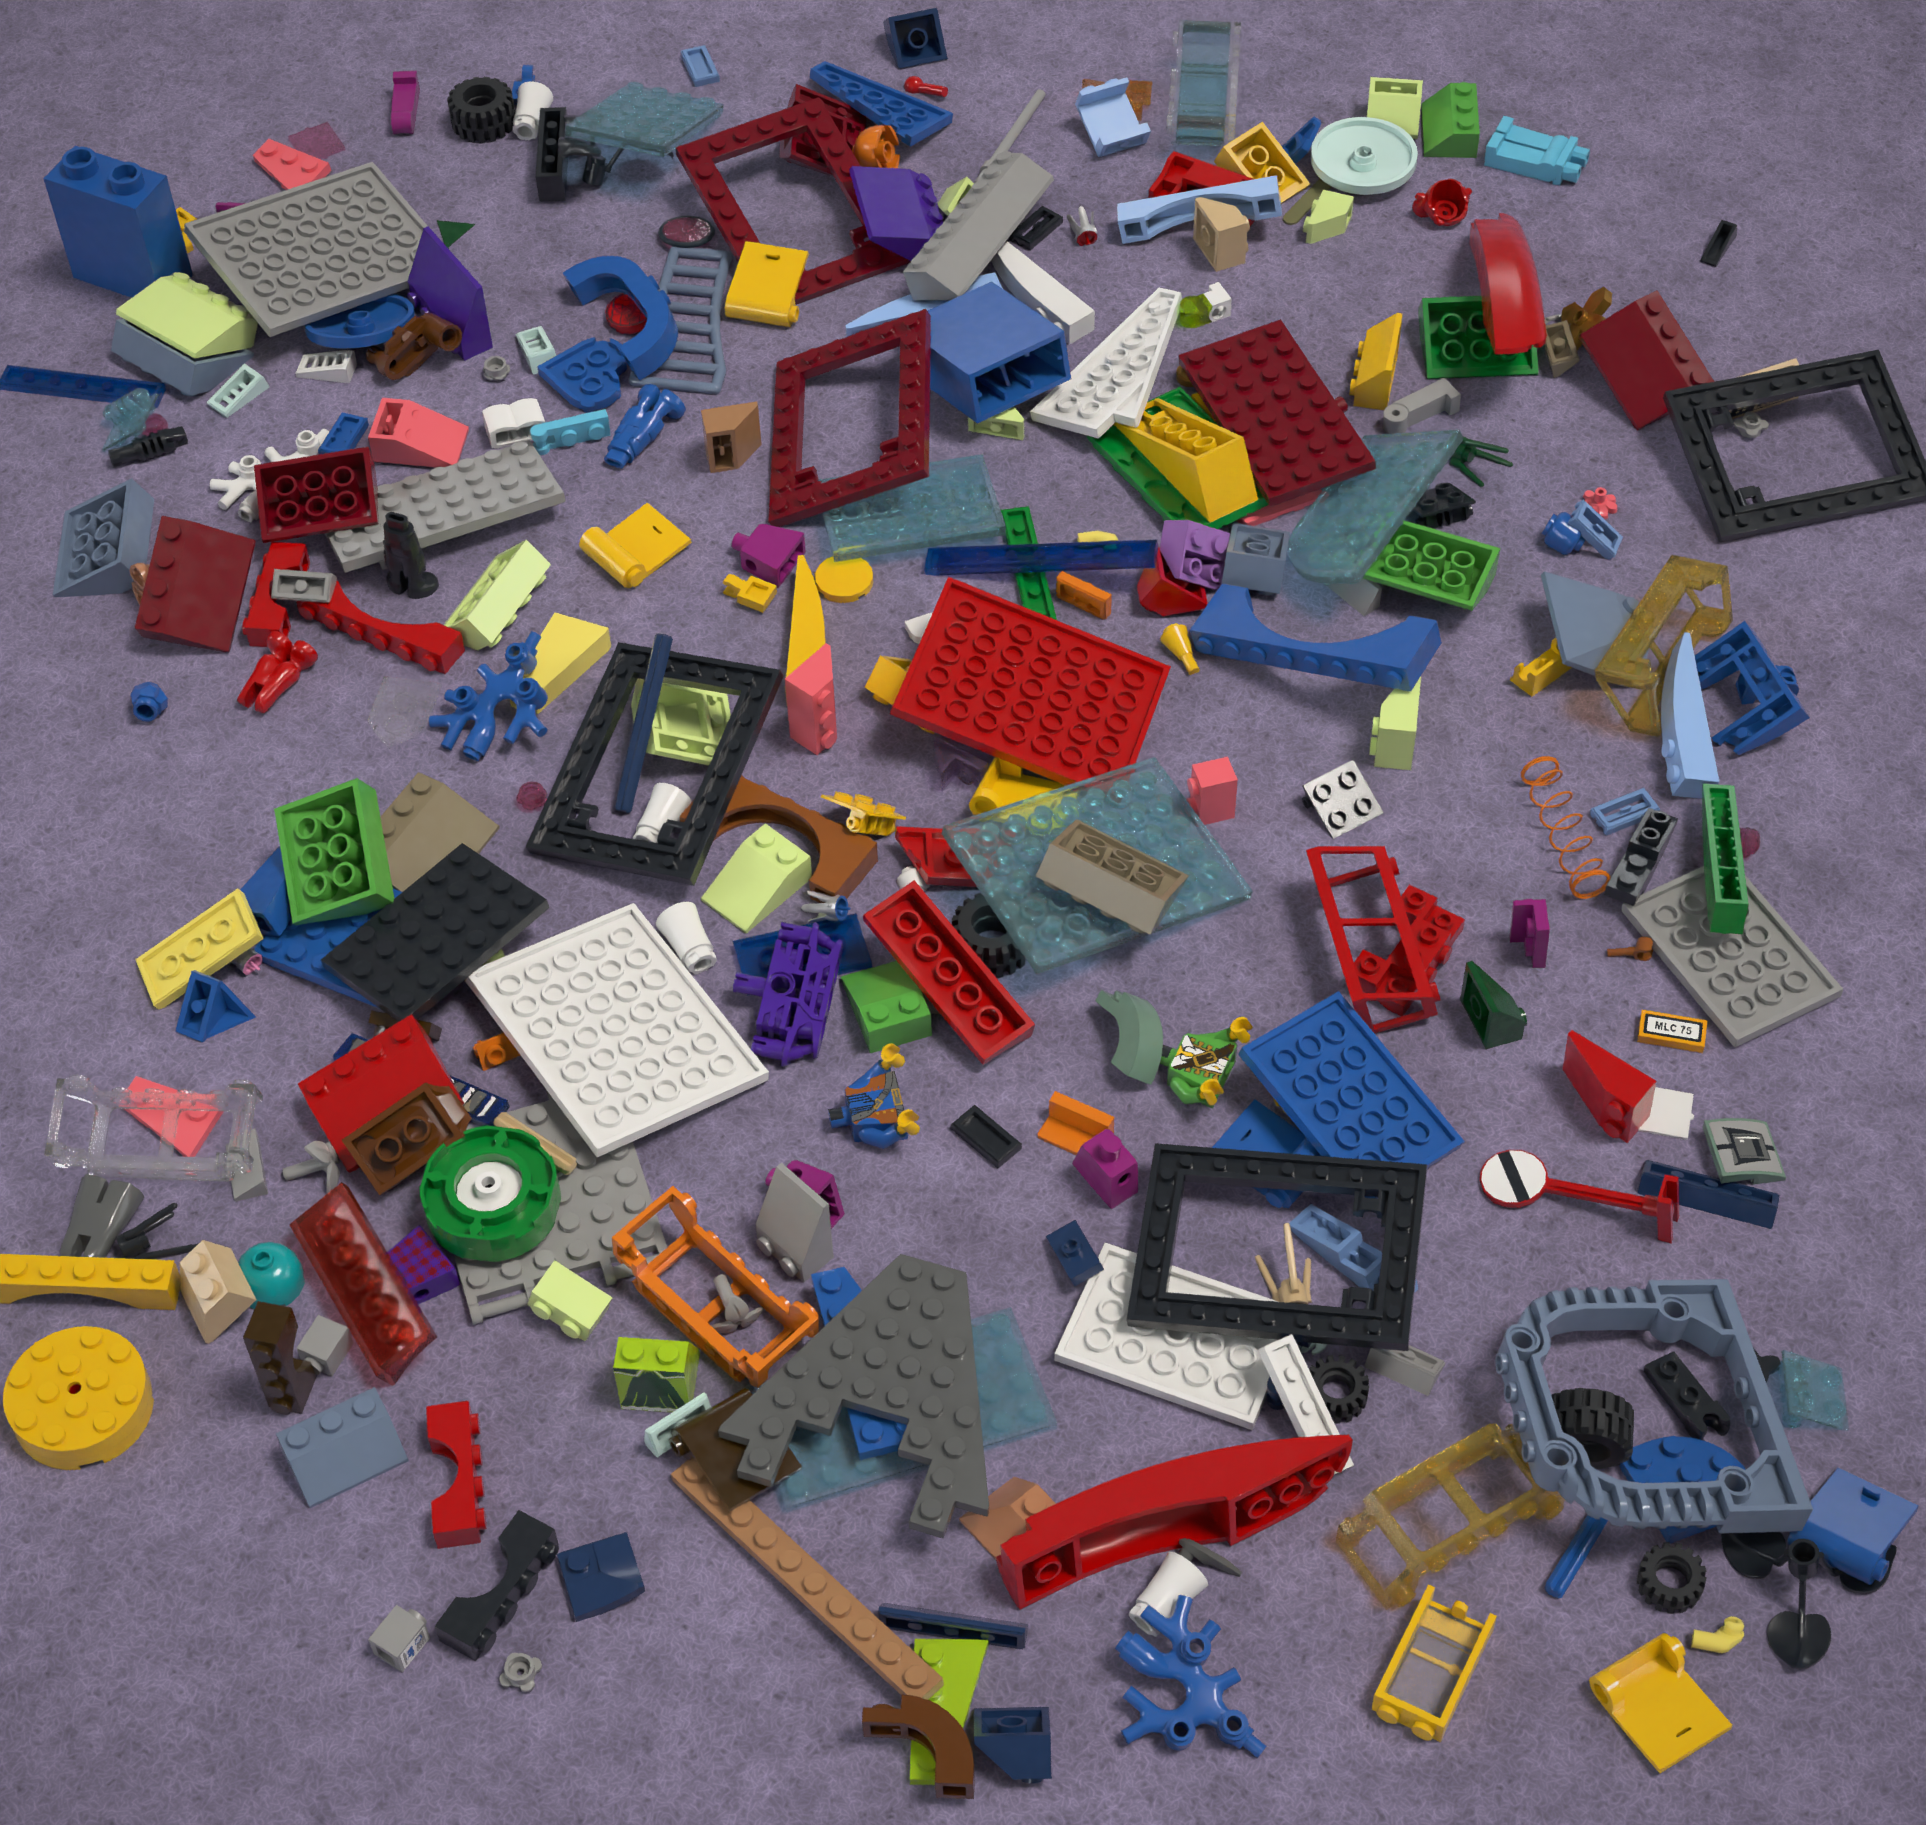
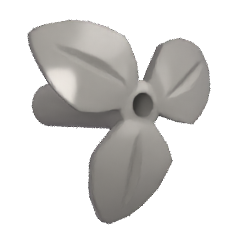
M313 1141L304 1146L305 1151L313 1159L283 1168V1176L289 1181L323 1170L327 1173V1195H331L337 1187L340 1177L339 1168L335 1164L339 1163L338 1155L329 1141L326 1144L321 1141Z
M718 1275L713 1279L725 1307L726 1321L711 1325L719 1334L733 1333L738 1325L741 1324L742 1327H747L758 1319L764 1310L762 1306L749 1312L747 1304L740 1297L734 1295L726 1275Z

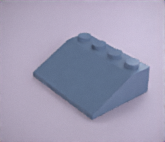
M125 319L116 320L111 351L120 355L124 361L134 363L141 367L143 372L155 375L161 379L162 383L176 387L186 396H197L199 393L211 391L254 356V353L248 349H242L194 359Z
M132 478L65 511L53 590L54 597L119 594L132 588L131 583L134 580L130 575L131 565L136 563L147 564L154 498Z

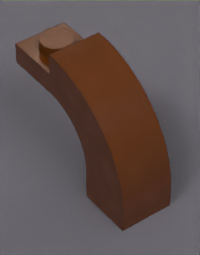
M904 1694L901 1697V1709L887 1704H876L872 1708L863 1707L862 1727L864 1737L909 1739L921 1744L931 1753L936 1763V1798L974 1799L975 1772L972 1748L962 1726L947 1710L930 1700Z

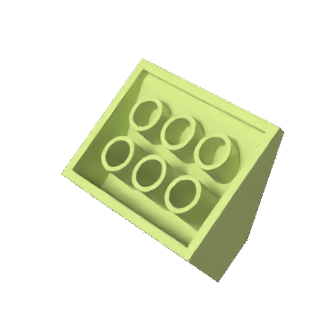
M180 272L160 277L116 309V315L194 359L251 348L254 346L258 322L245 306L234 304L229 301L227 296L216 294L209 290L207 285L196 283L189 279V275Z

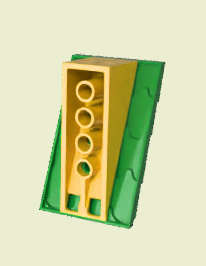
M1181 387L1147 401L1137 428L1115 422L1100 438L1087 436L1093 447L1112 464L1113 469L1141 494L1142 499L1162 516L1163 521L1190 520L1219 529L1223 525L1230 524L1246 516L1248 513L1251 514L1268 505L1254 483L1244 437L1218 426Z

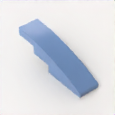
M1312 1204L1289 1223L1291 1231L1356 1285L1361 1288L1374 1290V1284H1379L1382 1252L1363 1242L1360 1231ZM1417 1280L1415 1283V1292L1418 1290Z

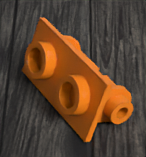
M505 1033L484 1041L479 1040L472 1047L476 1058H479L483 1071L521 1056Z

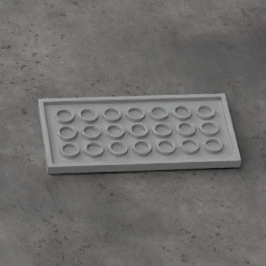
M519 441L510 447L490 450L484 455L472 459L465 458L453 465L436 467L430 472L418 476L412 475L396 483L378 486V525L324 534L346 573L385 560L383 553V525L386 522L385 515L389 512L407 516L408 521L414 526L420 548H424L564 503L566 500L563 490L531 441Z

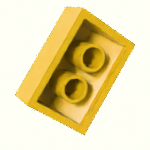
M1396 313L1367 330L1365 341L1359 342L1357 357H1360L1361 360L1356 359L1353 376H1356L1357 379L1352 378L1349 395L1354 396L1353 406L1385 410L1388 406L1398 357L1403 313Z
M880 655L865 688L874 693L872 697L878 702L889 705V703L893 705L912 661L910 659ZM920 727L922 730L928 733L935 734V732Z

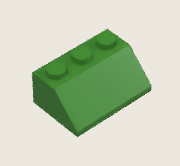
M1449 83L1421 104L1424 157L1477 158L1480 130L1476 83Z

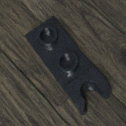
M1675 1351L1644 1366V1373L1685 1425V1430L1691 1438L1704 1440L1703 1438L1708 1430L1707 1426L1714 1428L1721 1436H1725L1730 1429L1729 1415L1717 1400L1713 1401Z

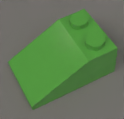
M897 961L840 977L870 1053L881 1051L885 1045L890 1043L898 1046L932 1036L931 1013L922 991Z

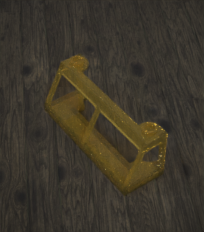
M1671 555L1595 669L1597 682L1630 731L1659 737L1661 734V713L1658 712V704L1662 699L1665 673L1671 652L1683 633H1690L1694 650L1702 636L1717 637L1726 632L1732 623L1733 615L1728 566ZM1721 584L1724 610L1704 606L1693 589L1703 591L1710 585ZM1686 592L1696 609L1664 657L1654 640ZM1649 647L1660 664L1656 671L1650 673L1651 661L1643 659ZM1607 682L1643 690L1628 714Z

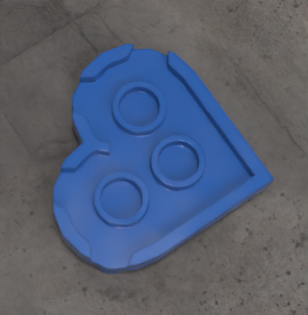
M593 337L537 366L538 374L571 405L582 409L585 413H590L610 406L621 397L619 375L627 370V363L619 349V346L622 345L620 342L610 338V342L596 341V338Z

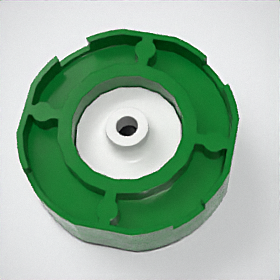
M486 1125L463 1131L464 1137L447 1147L444 1143L439 1146L428 1159L420 1185V1198L428 1227L436 1241L443 1248L460 1258L501 1262L528 1252L550 1233L554 1227L559 1209L561 1190L554 1160L540 1146V1141L536 1137L521 1129Z

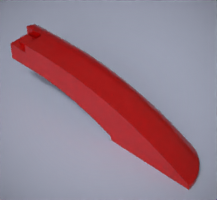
M1499 213L1498 219H1474V223H1471L1469 244L1475 258L1479 276L1484 315L1483 322L1494 353L1515 354L1528 352L1532 345L1535 348L1542 347L1546 343L1547 333L1540 284L1530 246L1521 225L1515 218L1505 213Z
M1349 1434L1324 1435L1231 1446L1163 1462L1104 1482L1026 1518L1027 1532L1015 1535L1008 1539L1007 1542L1000 1544L1001 1555L996 1557L1002 1580L1011 1598L1020 1610L1085 1577L1113 1566L1152 1554L1183 1548L1179 1544V1539L1182 1538L1191 1539L1201 1545L1227 1541L1232 1546L1294 1515L1319 1498L1328 1489L1326 1484L1332 1479L1334 1472L1341 1473L1351 1453L1353 1439Z

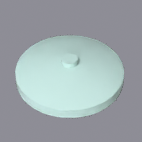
M1353 117L1336 121L1323 128L1316 135L1311 148V164L1318 177L1333 188L1352 194L1372 195L1394 190L1412 177L1417 165L1418 151L1413 138L1401 127L1377 118Z

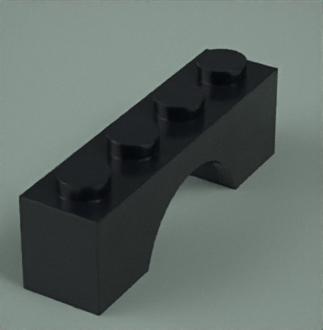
M521 1510L517 1511L498 1538L502 1554L508 1561L506 1573L500 1583L491 1591L477 1597H455L435 1625L440 1642L474 1661L479 1658L482 1652L487 1653L493 1647L497 1637L496 1632L503 1622L509 1623L517 1611V1602L524 1593L529 1594L534 1589L538 1581L539 1571L544 1564L549 1565L553 1562L559 1550L555 1529Z

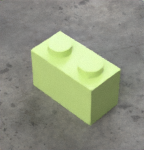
M554 1260L532 1290L527 1305L531 1307L538 1317L544 1320L550 1319L558 1324L561 1330L569 1337L580 1338L586 1341L608 1310L612 1297Z

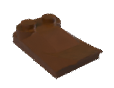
M425 1082L342 1139V1142L375 1190L382 1196L425 1166L431 1155L443 1143L447 1147L463 1138V1131H466L471 1116L450 1086H434Z

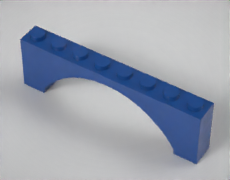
M1221 584L1190 629L1195 650L1203 654L1405 691H1412L1442 643L1437 620L1408 616L1406 621L1387 630L1349 641L1314 643L1287 638L1267 628L1252 613L1254 609L1248 588Z

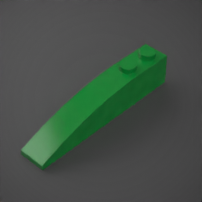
M1703 783V859L1710 932L1722 934H1743L1749 903L1735 786Z

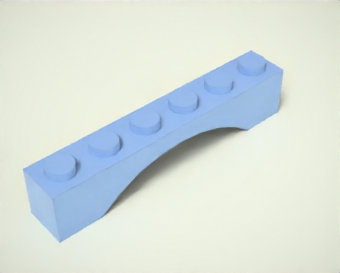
M1277 175L1117 204L1122 243L1148 240L1166 229L1194 220L1195 198L1198 197L1234 205L1243 216L1245 215L1247 219L1255 221L1282 216Z

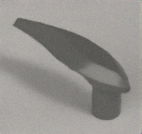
M1179 1539V1544L1183 1548L1178 1554L1191 1561L1193 1557H1196L1204 1565L1214 1566L1223 1572L1238 1577L1241 1576L1242 1572L1219 1554L1191 1539Z

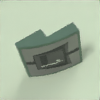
M1745 1118L1704 1120L1702 1128L1721 1184L1751 1179L1752 1185L1786 1180L1767 1122Z

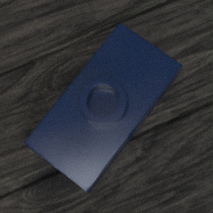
M1076 1220L1046 1236L1074 1287L1104 1270Z

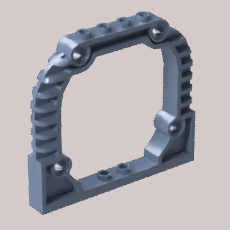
M1728 1279L1649 1280L1645 1289H1638L1636 1286L1618 1289L1616 1286L1607 1287L1606 1290H1598L1597 1287H1587L1586 1290H1578L1577 1287H1569L1566 1291L1553 1290L1548 1292L1547 1295L1533 1300L1523 1311L1517 1324L1507 1329L1496 1355V1371L1503 1378L1505 1401L1511 1405L1513 1427L1515 1432L1519 1433L1522 1441L1523 1460L1528 1462L1532 1478L1539 1487L1547 1491H1558L1569 1504L1576 1501L1584 1507L1586 1514L1594 1519L1602 1517L1617 1527L1629 1525L1633 1526L1634 1529H1645L1646 1527L1666 1529L1667 1526L1687 1528L1688 1526L1696 1525L1698 1528H1707L1709 1525H1716L1719 1533L1803 1530L1813 1508ZM1647 1330L1661 1342L1674 1343L1682 1339L1700 1348L1711 1357L1725 1356L1734 1381L1735 1395L1741 1400L1745 1411V1423L1751 1428L1760 1453L1759 1458L1746 1470L1737 1466H1727L1720 1470L1715 1481L1639 1483L1618 1480L1593 1468L1583 1445L1574 1437L1562 1431L1542 1367L1551 1347L1550 1338L1557 1334L1573 1331Z

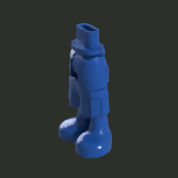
M644 385L638 392V405L628 409L619 427L614 432L615 435L607 447L609 452L604 457V461L620 469L627 462L632 463L634 458L649 443L655 440L663 430L664 423L662 418L665 415L671 419H679L684 415L686 408L682 400L670 390L664 389L660 392L656 385Z

